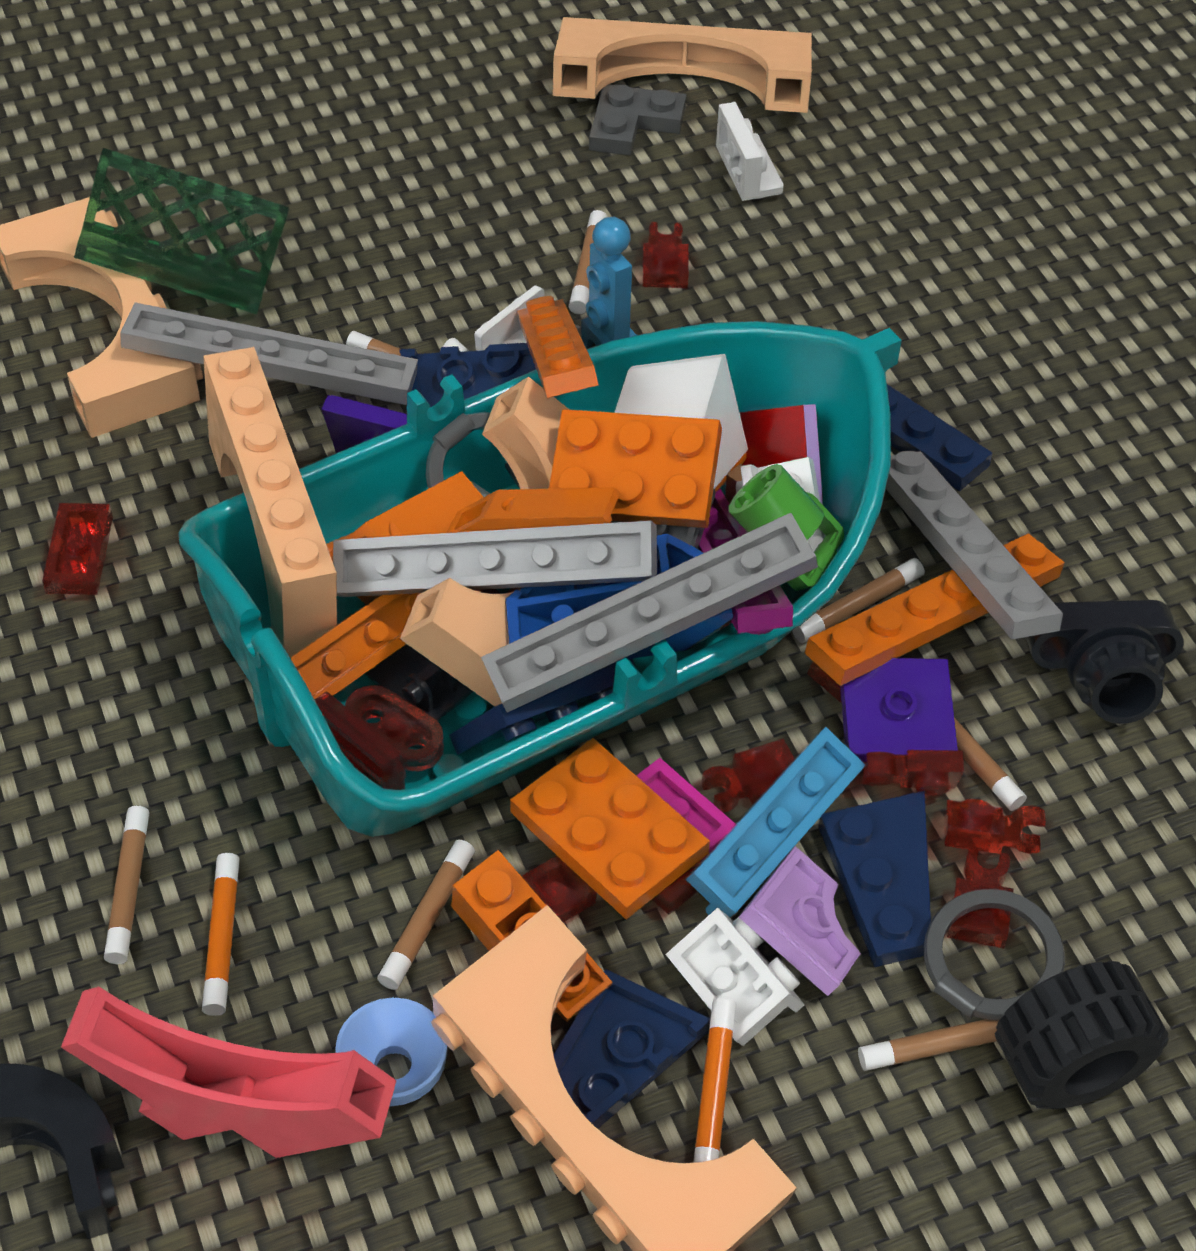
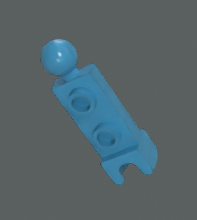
M617 217L603 218L596 223L592 233L594 243L590 244V266L587 267L586 271L589 281V302L586 304L588 317L581 320L582 341L586 349L591 347L593 343L598 346L613 340L637 336L630 328L632 265L621 254L629 245L631 233L628 225Z

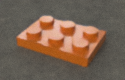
M562 409L549 489L615 487L620 495L611 514L612 521H652L658 525L708 528L722 434L720 420Z
M594 738L590 739L510 799V812L626 920L709 854L710 840Z

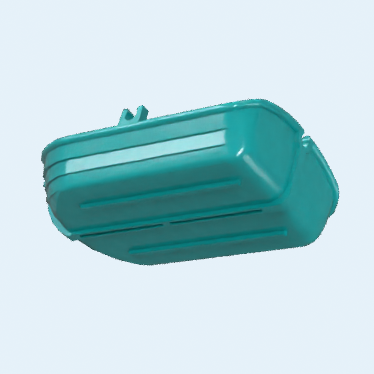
M747 321L705 323L666 329L613 340L587 349L594 364L599 385L554 396L570 410L614 413L628 370L632 366L719 354L726 355L739 412L816 404L823 506L843 527L844 539L838 547L836 555L814 586L796 591L787 582L780 585L793 605V626L776 628L769 633L756 635L747 632L737 633L730 620L687 650L675 652L665 639L655 643L650 650L654 656L633 659L635 666L627 658L616 661L613 693L593 703L589 701L579 705L580 709L551 723L548 718L535 723L537 727L535 731L509 742H506L503 736L457 755L449 734L495 707L475 692L470 694L430 728L365 674L318 706L299 671L271 628L265 576L244 492L192 516L182 525L178 533L179 544L195 561L200 590L212 621L220 637L252 685L258 724L268 741L275 747L291 745L324 799L348 829L371 837L398 833L763 655L829 602L860 558L881 510L891 467V414L885 372L898 364L902 340L890 328L865 339H860L844 331L808 325ZM537 370L465 400L462 385L453 374L446 376L440 383V386L444 389V394L441 400L432 407H430V404L418 390L415 389L407 393V424L300 468V474L326 544L353 533L370 519L427 490L426 462L429 450L434 442L432 437L462 413L465 415L479 412L491 413L497 396L528 376L543 388ZM484 429L474 430L446 453L443 464L444 480L463 471L470 481H473L490 494L496 490L519 489L505 469V464L507 463L505 458L482 435ZM723 484L720 489L725 495L726 485ZM511 588L486 589L482 590L481 592L488 594H505ZM337 596V624L366 604L358 597Z

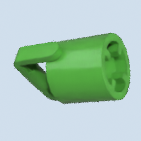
M780 464L771 465L753 476L740 488L729 505V513L747 533L792 513L807 540L818 528L825 534L826 537L818 544L814 551L818 567L787 581L796 591L812 587L818 582L844 539V529L841 524L813 494L805 492Z

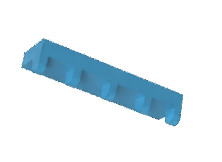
M827 727L822 729L686 878L709 902L705 908L708 916L716 908H719L729 917L736 914L865 767V764Z

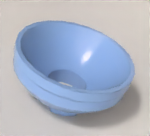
M403 998L378 999L365 1004L353 1012L344 1022L338 1034L335 1047L336 1053L355 1050L376 1066L381 1058L394 1053L404 1055L411 1061L410 1071L404 1077L396 1079L390 1106L410 1103L428 1093L439 1081L443 1073L448 1050L447 1045L438 1036L431 1024V1021L436 1018L433 1012L420 1003Z

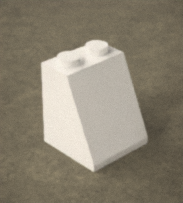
M719 354L636 365L628 370L615 413L720 420L722 434L714 482L715 489L748 450L726 355Z

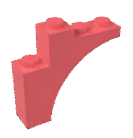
M95 987L82 992L61 1048L142 1099L139 1112L182 1140L233 1130L275 1158L381 1138L397 1081L355 1050L339 1053L305 1054L279 1052L233 1044L160 1020L118 999L101 987Z

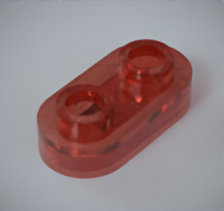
M370 685L357 689L346 700L344 712L349 733L397 766L409 771H422L434 766L441 759L444 752V738L440 723L396 693L382 686ZM370 718H380V719H381V720H380L379 722H377V723H368V722H366V720H368V719H370ZM413 745H422V746H424V748L416 749V750H414V749H408L409 747H411V746H413Z

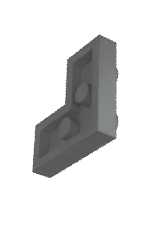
M627 85L605 86L600 95L589 136V151L631 156L638 129L680 134L686 109L687 94L668 90L633 88Z

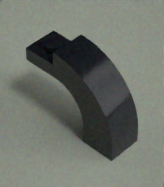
M0 1064V1148L11 1145H34L55 1153L67 1165L76 1211L87 1239L113 1232L108 1208L119 1205L111 1172L125 1167L111 1126L101 1108L84 1089L58 1073L32 1065Z

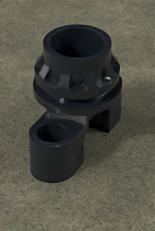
M1158 600L1054 603L1063 613L1060 631L1025 637L1032 657L1038 665L1049 669L1067 668L1069 680L1081 701L1093 709L1102 719L1117 724L1141 720L1156 709L1163 696L1164 664L1177 658L1184 646L1183 636L1169 607Z

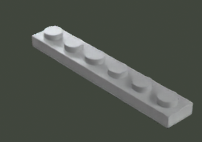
M136 302L120 332L121 348L204 364V355L254 347L265 377L407 405V393L412 390L417 375L418 359Z
M902 451L891 456V467L886 490L1010 639L1060 631L1063 616L1061 610L921 451Z
M789 513L482 656L481 659L506 712H510L817 568V558L792 513Z
M652 521L333 540V564L337 572V596L356 597L423 593L448 578L472 590L645 581L657 575V525Z

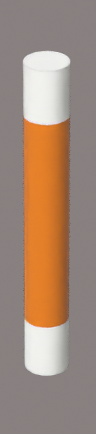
M232 853L219 854L216 860L202 1003L203 1013L211 1016H219L226 1012L240 860L237 855Z
M716 998L712 1001L693 1163L719 1158L736 1012V1002L726 998Z

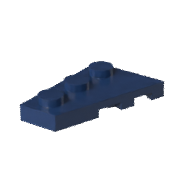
M925 791L822 814L819 818L818 828L874 967L924 956L925 936L931 922Z

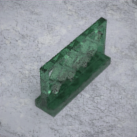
M103 148L74 258L257 314L287 219L289 207ZM108 167L128 172L136 184L117 192L106 176ZM163 183L173 186L183 199L163 206L152 188ZM103 190L107 197L100 199ZM142 193L154 211L135 219L124 203V200ZM211 198L222 202L229 213L209 221L198 203ZM113 205L125 224L112 227L96 222V214ZM189 208L200 226L181 233L170 215ZM258 213L276 220L273 229L255 236L244 218ZM160 220L172 238L162 242L148 238L142 227ZM235 222L246 240L227 248L216 230ZM207 235L217 252L208 256L193 252L187 242ZM268 242V245H267V248H266V251H265V250L263 249V247H262V244H265V243ZM252 249L261 262L259 272L238 266L233 257Z

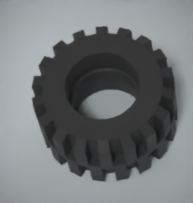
M1118 961L1096 962L1074 967L1044 980L1027 991L1005 1011V1015L996 1025L997 1031L995 1032L996 1040L1028 1102L1039 1109H1061L1082 1105L1122 1088L1152 1065L1161 1055L1169 1040L1167 1036L1169 1034L1133 970L1129 965L1121 964Z

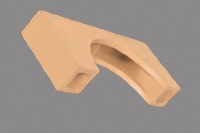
M563 17L554 52L553 96L595 99L598 92L605 86L622 79L651 74H686L719 79L741 86L759 97L764 104L765 110L808 113L812 74V33Z
M96 196L0 225V265L13 290L35 285H62L78 288L106 301L122 318L120 328L111 344L88 364L67 373L75 408L91 438L200 401L197 381L203 379L200 363L121 348L120 332L135 302L166 308V305L159 293L155 295L151 293L152 285L143 265L136 267L134 251L128 238H119L120 231L111 210L104 212Z
M250 347L204 355L209 444L220 476L226 477L237 474L260 551L268 594L271 628L289 657H291L337 625V572L255 348Z
M529 376L497 396L482 435L505 458L519 483L520 489H549L562 409H570L555 397L547 398L544 389ZM448 578L417 596L400 639L496 707L502 704L481 657L509 644L506 598L516 589L520 591L521 588H511L505 594H488L469 589Z
M548 905L433 995V1014L436 1018L431 1021V1024L438 1036L453 1051L461 1046L475 1063L470 1070L479 1085L492 1098L500 1093L515 1111L510 1116L511 1120L520 1134L533 1146L541 1141L556 1159L551 1164V1167L558 1179L574 1195L581 1190L598 1209L593 1213L594 1220L604 1234L616 1245L624 1240L632 1251H734L787 1204L797 1187L754 1139L738 1150L714 1160L698 1163L665 1162L639 1155L620 1146L599 1131L582 1114L568 1094L558 1073L551 1044V1021L558 1001L565 989L584 970L587 949Z

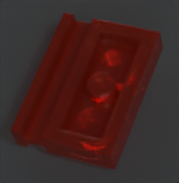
M326 691L317 697L315 701L324 715L341 751L353 766L382 788L393 790L405 789L404 779L406 778V772L399 761L402 759L401 752L329 692Z

